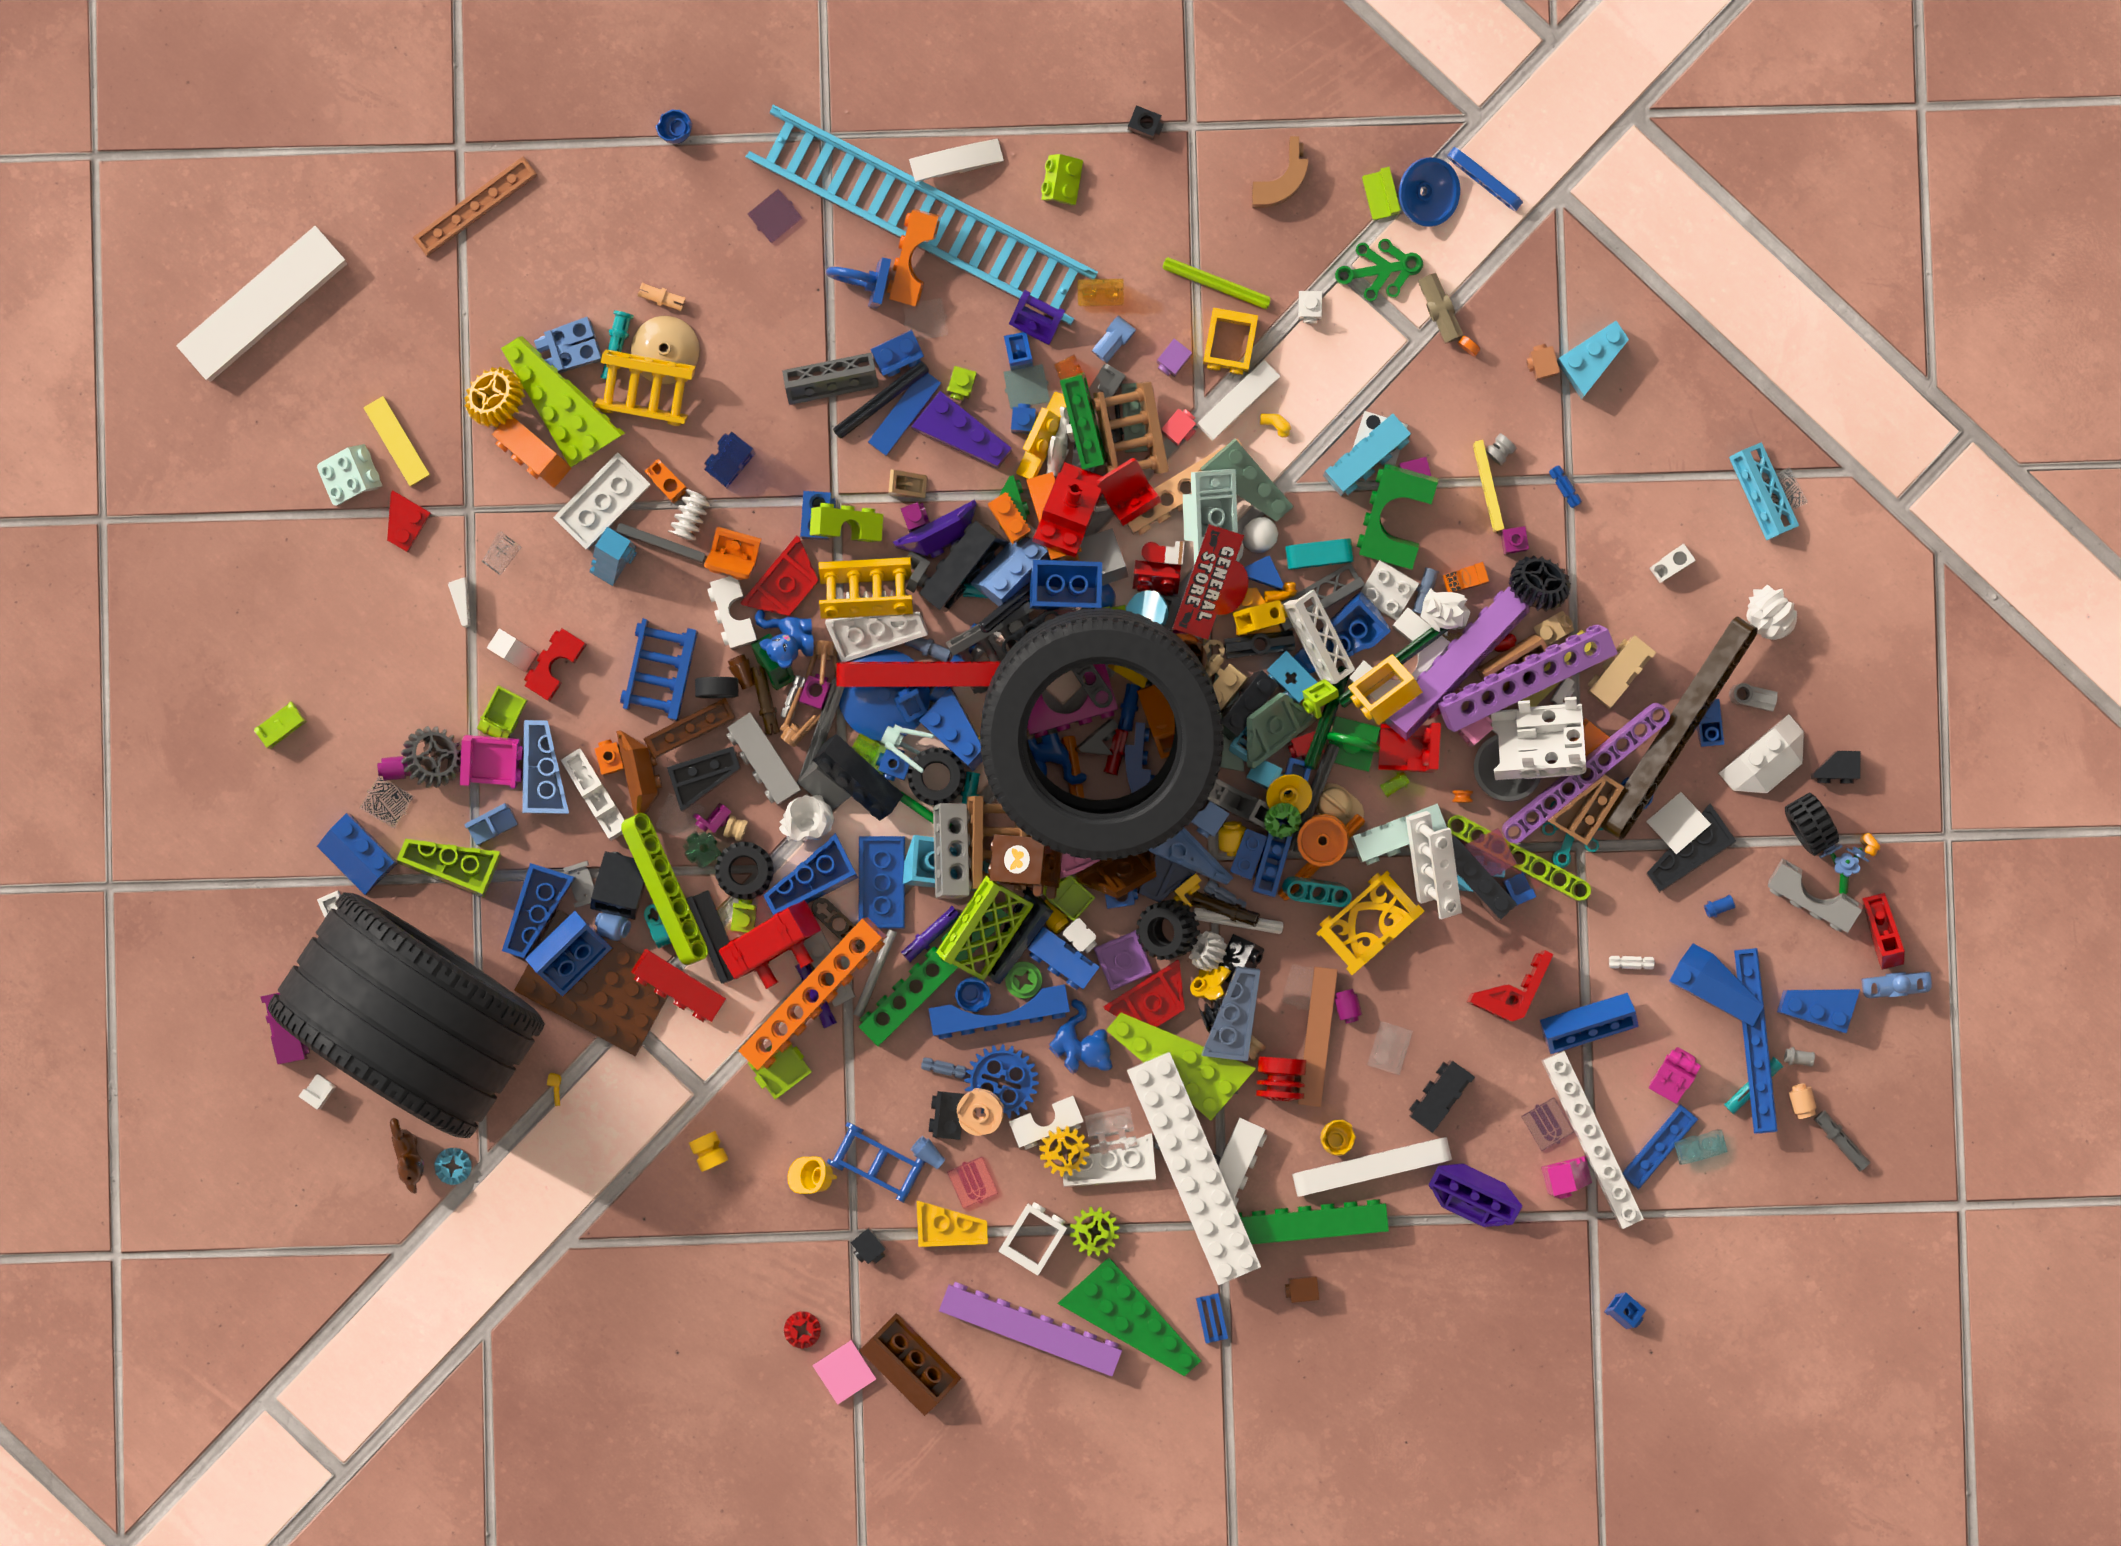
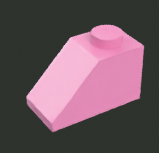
M1487 716L1456 732L1471 748L1493 729L1491 726L1492 720Z

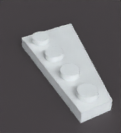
M1152 1133L1114 1147L1103 1149L1087 1157L1084 1156L1083 1158L1087 1164L1083 1165L1080 1163V1172L1073 1169L1072 1176L1068 1174V1171H1064L1063 1175L1064 1187L1156 1180Z

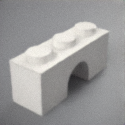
M728 576L710 582L711 588L708 589L711 602L716 601L718 610L714 612L718 624L723 623L725 632H722L721 635L725 646L729 645L731 650L757 641L750 618L735 620L730 615L732 603L744 598L739 580Z
M1074 1096L1052 1104L1055 1111V1119L1048 1126L1036 1124L1031 1113L1009 1121L1019 1148L1024 1146L1025 1150L1037 1146V1140L1043 1137L1049 1138L1048 1131L1051 1130L1053 1133H1056L1057 1126L1062 1131L1067 1125L1070 1132L1075 1128H1081L1080 1123L1084 1121Z

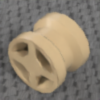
M730 815L723 836L727 838L731 836L736 841L741 842L748 821H740L735 816Z
M1251 1035L1249 1058L1255 1061L1257 1054L1263 1051L1266 1046Z

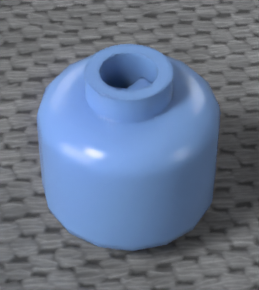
M602 912L595 919L598 934L613 941L625 938L631 928L629 918Z

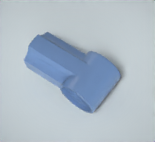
M1118 315L1109 325L1106 334L1095 345L1092 352L1102 361L1108 363L1118 349L1129 341L1136 329Z

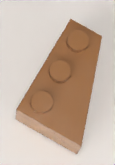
M1604 774L1547 821L1585 845H1588L1624 789V786Z

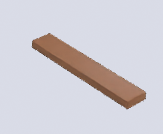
M524 156L416 234L413 239L428 257L534 179L537 174Z
M1314 966L1303 1059L1307 1060L1306 1075L1301 1076L1300 1082L1304 1083L1305 1087H1299V1093H1304V1099H1298V1104L1321 1107L1338 969Z

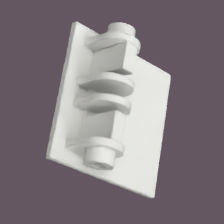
M1379 560L1361 592L1379 611L1397 621L1419 583Z

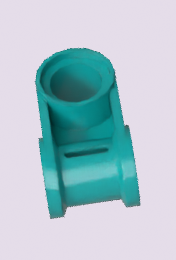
M653 903L645 909L644 918L656 946L660 949L670 944L671 940L660 916L658 915V920L654 917H649L651 908L657 911Z

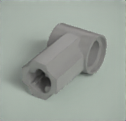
M1741 683L1734 685L1730 689L1729 697L1737 705H1746L1773 712L1778 692ZM1739 688H1743L1746 691V698L1744 700H1740L1736 695Z

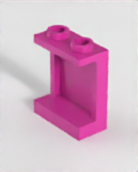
M464 735L461 745L460 785L469 786L471 782L510 785V788L515 789L518 782L522 781V769L519 768V760L523 759V746H520V739Z

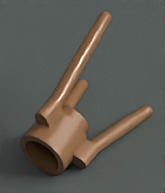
M816 641V647H814L813 656H811L805 676L806 679L808 675L811 676L816 658L821 661L820 685L824 684L826 661H831V657L836 676L838 652L834 649L832 641Z
M802 687L798 688L786 720L780 727L783 731L780 737L793 747L818 723L820 715H813L802 727L795 723L791 726L789 725L800 699Z

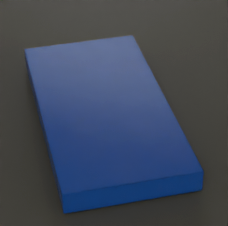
M859 836V921L862 918L868 917L878 928L905 929V884H903L905 836Z

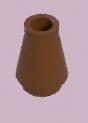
M745 654L728 660V669L735 678H738V683L742 690L755 685L749 658L746 659Z

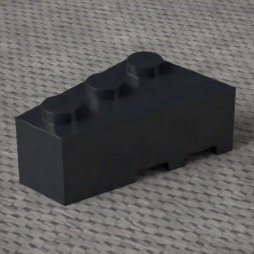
M734 746L667 767L680 810L682 812L741 770Z
M1451 1060L1440 1065L1436 1071L1438 1077L1434 1082L1430 1080L1422 1090L1425 1095L1420 1101L1416 1099L1409 1108V1111H1411L1409 1117L1431 1133L1442 1122L1456 1100L1461 1097L1469 1082H1472L1475 1078Z

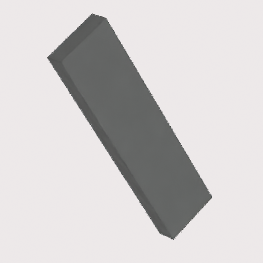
M622 523L618 524L616 532L702 564L705 563L707 556L703 552Z

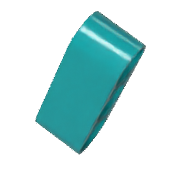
M1351 538L1285 546L1288 570L1354 562Z
M1290 876L1282 884L1283 892L1294 901L1345 907L1352 899L1350 890L1338 882ZM1299 884V890L1296 893H1290L1292 885ZM1316 887H1321V893L1313 897V890ZM1343 890V896L1335 900V893Z

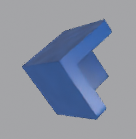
M1524 873L1502 881L1507 893L1518 905L1536 897Z

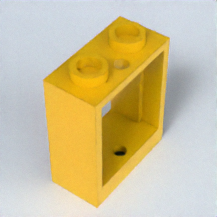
M1213 307L1203 364L1207 365V369L1220 371L1221 368L1230 369L1229 373L1243 375V372H1248L1258 315ZM1216 321L1250 327L1244 363L1210 357Z
M1393 654L1348 687L1353 694L1350 699L1357 708L1362 706L1361 711L1368 720L1373 719L1377 725H1380L1423 693L1414 677ZM1396 676L1401 681L1399 685L1372 705L1366 699L1368 695L1392 677Z

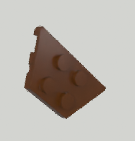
M1148 850L1136 856L1129 855L1127 858L1100 860L1075 874V879L1082 885L1118 899L1157 877L1155 854Z

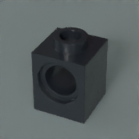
M1136 105L1127 130L1153 140L1154 136H1159L1164 125L1163 122H1160L1162 115ZM1145 118L1153 122V126L1149 129H1145L1140 125V122Z

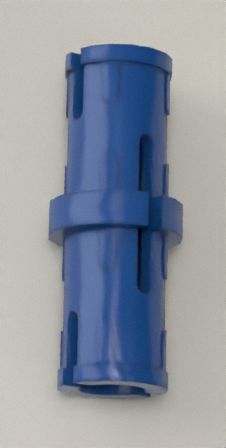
M1126 684L1125 697L1120 705L1122 710L1118 729L1132 732L1135 712H1138L1137 691L1141 689L1139 685Z

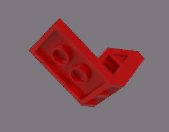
M1441 723L1421 725L1407 741L1387 724H1380L1379 745L1381 749L1379 751L1378 770L1419 773L1436 772L1439 768Z
M1543 950L1534 955L1530 966H1533L1531 974H1526L1521 983V987L1524 988L1523 991L1509 984L1471 993L1467 1003L1508 1022L1524 1018L1554 954ZM1511 996L1515 997L1513 1004L1509 1001Z

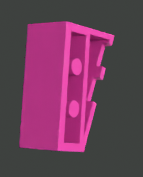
M1586 1156L1541 1167L1547 1193L1553 1195L1554 1198L1563 1199L1570 1197L1573 1191H1577L1592 1183Z

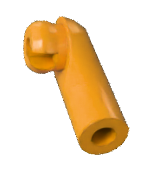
M1285 582L1283 585L1284 590L1265 591V602L1269 603L1277 600L1282 602L1294 597L1297 593L1296 584L1294 582Z
M1866 833L1860 837V842L1863 845H1867L1865 853L1870 854L1872 857L1876 856L1877 851H1880V844L1874 836Z

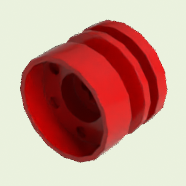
M1259 1056L1258 1072L1268 1074V1078L1257 1080V1084L1267 1085V1090H1256V1096L1273 1101L1288 1102L1304 1099V1093L1294 1092V1087H1305L1304 1083L1295 1081V1076L1306 1075L1307 1060Z

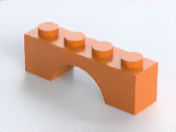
M913 209L911 213H907L904 226L907 227L906 235L901 236L898 247L902 249L900 258L896 257L893 265V271H896L895 278L890 280L887 293H890V300L912 306L919 305L924 282L916 276L912 268V255L920 243L936 238L941 216L918 209Z

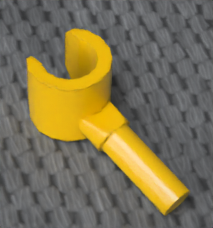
M550 1073L547 1085L554 1086L555 1106H560L559 1091L562 1079L559 1074Z

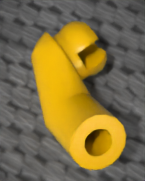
M1261 413L1260 425H1273L1278 430L1279 437L1285 438L1289 436L1291 426L1282 415Z

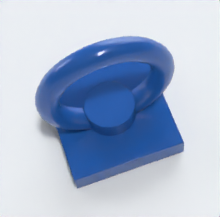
M882 257L877 263L876 272L869 270V273L844 267H828L826 275L840 282L865 287V291L871 292L868 307L877 309L882 304L891 259Z

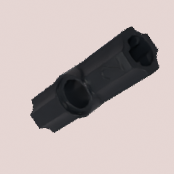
M1293 630L1224 639L1226 659L1294 651L1295 637ZM1255 639H1262L1265 642L1264 650L1260 651L1255 648Z

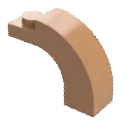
M1290 136L1289 167L1283 176L1269 182L1253 181L1252 208H1268L1279 205L1291 198L1300 188L1306 175L1308 159H1299V157H1303L1304 150L1303 143H1299V136Z

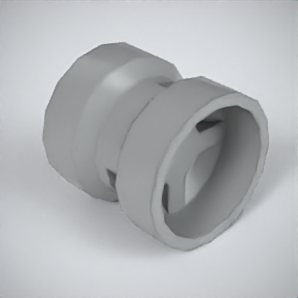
M1500 433L1495 438V443L1489 445L1485 450L1492 460L1502 466L1506 461V457L1509 454H1513L1517 447Z

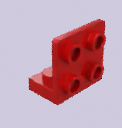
M1135 560L1132 589H1137L1138 592L1156 591L1166 596L1178 594L1181 565Z

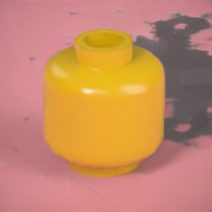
M1237 821L1223 823V826L1218 830L1219 849L1227 852V856H1236L1247 828Z

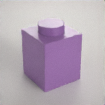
M1173 339L1157 359L1158 369L1167 376L1172 374L1175 377L1192 356V352L1176 339Z

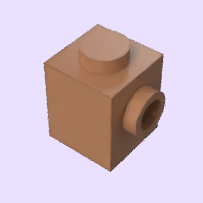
M1541 344L1533 347L1534 351L1529 353V358L1526 361L1529 372L1533 371L1535 380L1558 375L1560 370L1553 346L1547 347L1546 344Z

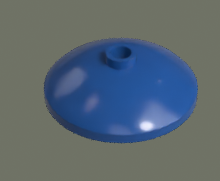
M1427 157L1415 161L1403 174L1399 186V201L1405 215L1412 222L1427 227L1440 225L1452 216L1460 199V182L1455 170L1450 164L1439 158Z

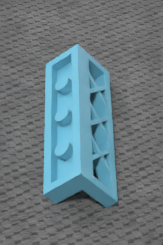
M1762 442L1730 456L1729 459L1766 541L1798 527V521ZM1754 450H1757L1759 454V463L1754 461L1751 454ZM1762 472L1768 474L1769 484L1763 481ZM1772 493L1777 495L1779 499L1778 505L1773 503L1771 499ZM1781 514L1787 517L1790 525L1784 527L1780 519Z

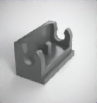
M1104 364L1089 387L1091 399L1094 398L1093 393L1103 392L1104 398L1114 396L1126 375L1112 366Z

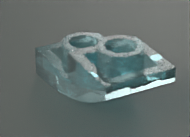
M1720 1129L1674 1142L1680 1165L1727 1152L1723 1132Z

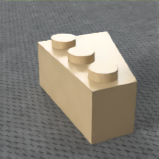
M1635 635L1628 641L1624 638L1616 648L1619 653L1615 658L1610 657L1603 664L1602 668L1605 669L1600 676L1595 674L1587 684L1590 687L1587 692L1608 709L1614 705L1633 679L1642 671L1650 658L1657 653Z

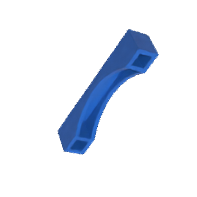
M1065 984L1042 988L1024 1006L1000 1015L972 1014L953 1005L928 1008L933 1036L938 1035L939 1039L951 1038L952 1032L961 1031V1035L975 1033V1028L984 1027V1031L998 1029L997 1025L1006 1023L1007 1027L1021 1025L1020 1020L1029 1019L1030 1023L1043 1021V1016L1052 1015V1019L1066 1017L1065 1013L1070 1012Z

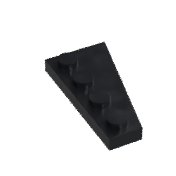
M1711 804L1702 812V815L1711 825L1677 854L1669 848L1647 872V876L1659 893L1736 843L1735 838Z
M1026 886V890H1023L1022 893L1025 894L1024 898L1034 905L988 974L999 985L1054 912L1041 897L1035 896L1033 889ZM1017 903L1013 912L1015 914L1019 913L1024 904ZM1006 924L1002 932H1007L1011 926ZM996 943L993 951L996 950L998 943Z

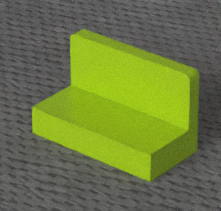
M1390 166L1381 168L1380 172L1364 175L1362 181L1372 219L1378 220L1400 214L1401 210Z

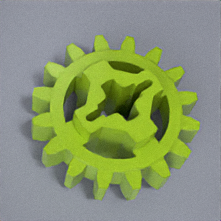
M1089 1206L1088 1213L1082 1209L1081 1217L1074 1216L1077 1223L1070 1224V1227L1075 1229V1232L1070 1233V1237H1076L1073 1245H1081L1079 1252L1087 1249L1088 1256L1092 1254V1251H1095L1097 1256H1100V1250L1108 1253V1245L1115 1247L1112 1241L1113 1238L1119 1239V1235L1114 1234V1231L1119 1229V1226H1113L1116 1217L1110 1219L1108 1217L1110 1214L1109 1210L1104 1214L1101 1213L1102 1207L1100 1206L1097 1211H1094L1093 1207ZM1094 1216L1093 1221L1089 1224H1081L1087 1217ZM1102 1218L1108 1222L1110 1230L1103 1228L1101 1225ZM1096 1221H1098L1097 1226L1101 1234H1097L1093 1242H1091L1092 1237L1088 1229L1093 1228ZM1079 1232L1085 1233L1087 1236V1245L1081 1240ZM1101 1238L1108 1239L1103 1245L1095 1247L1096 1241Z

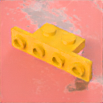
M1054 392L1047 408L1041 409L1023 446V450L1026 452L1016 471L1017 475L1026 479L1037 477L1048 454L1051 437L1055 436L1058 432L1061 419L1060 407H1066L1063 394Z

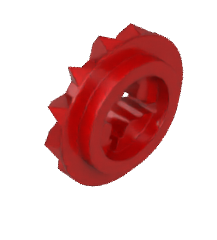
M796 1312L785 1322L784 1335L793 1347L801 1349L811 1347L820 1337V1323L809 1312ZM807 1321L806 1330L812 1335L803 1334L797 1339L798 1330L793 1325L802 1326Z

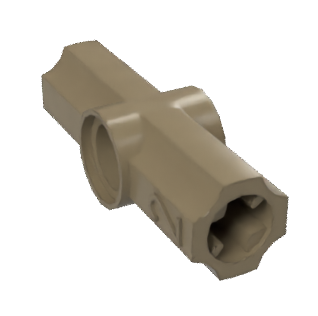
M1437 273L1419 279V286L1427 301V310L1432 321L1436 322L1444 343H1450L1461 338L1463 333L1454 315V306L1448 294H1445Z

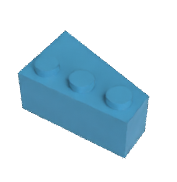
M606 527L595 545L593 557L597 560H592L591 565L593 566L589 572L613 586L626 564H631L637 555L635 549L637 547L629 539Z

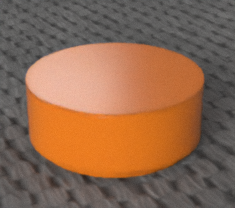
M1462 336L1457 342L1462 349L1474 357L1480 351V347L1466 336Z

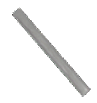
M888 930L887 937L884 939L885 945L879 951L853 1013L854 1015L862 1017L897 932Z

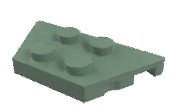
M1284 693L1277 694L1247 717L1248 768H1256L1317 721V718L1307 713L1301 705L1293 702V699Z

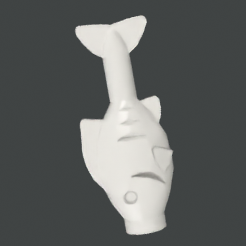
M1062 406L1060 407L1061 419L1058 432L1055 436L1051 437L1048 448L1046 473L1053 472L1054 476L1060 473L1069 451L1067 449L1069 436L1066 425H1069L1070 420L1067 408Z

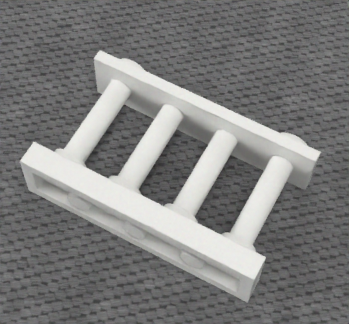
M1428 811L1406 817L1417 901L1422 904L1436 900L1440 919L1462 913L1451 829L1446 828L1436 832L1433 831L1431 814Z

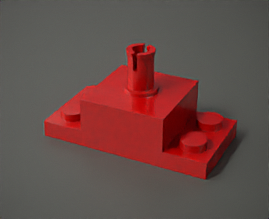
M1064 462L1061 472L1058 473L1032 542L1076 558L1102 495V488L1098 487L1097 481L1103 476Z

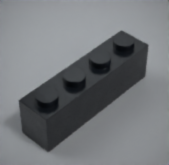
M838 734L825 741L812 760L879 821L893 812L904 795Z

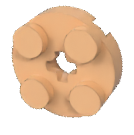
M975 1088L966 1093L957 1106L961 1127L969 1134L975 1136L994 1132L1003 1119V1103L993 1092L985 1089ZM982 1107L985 1109L986 1116L981 1115L978 1118L976 1116L977 1112L974 1109Z

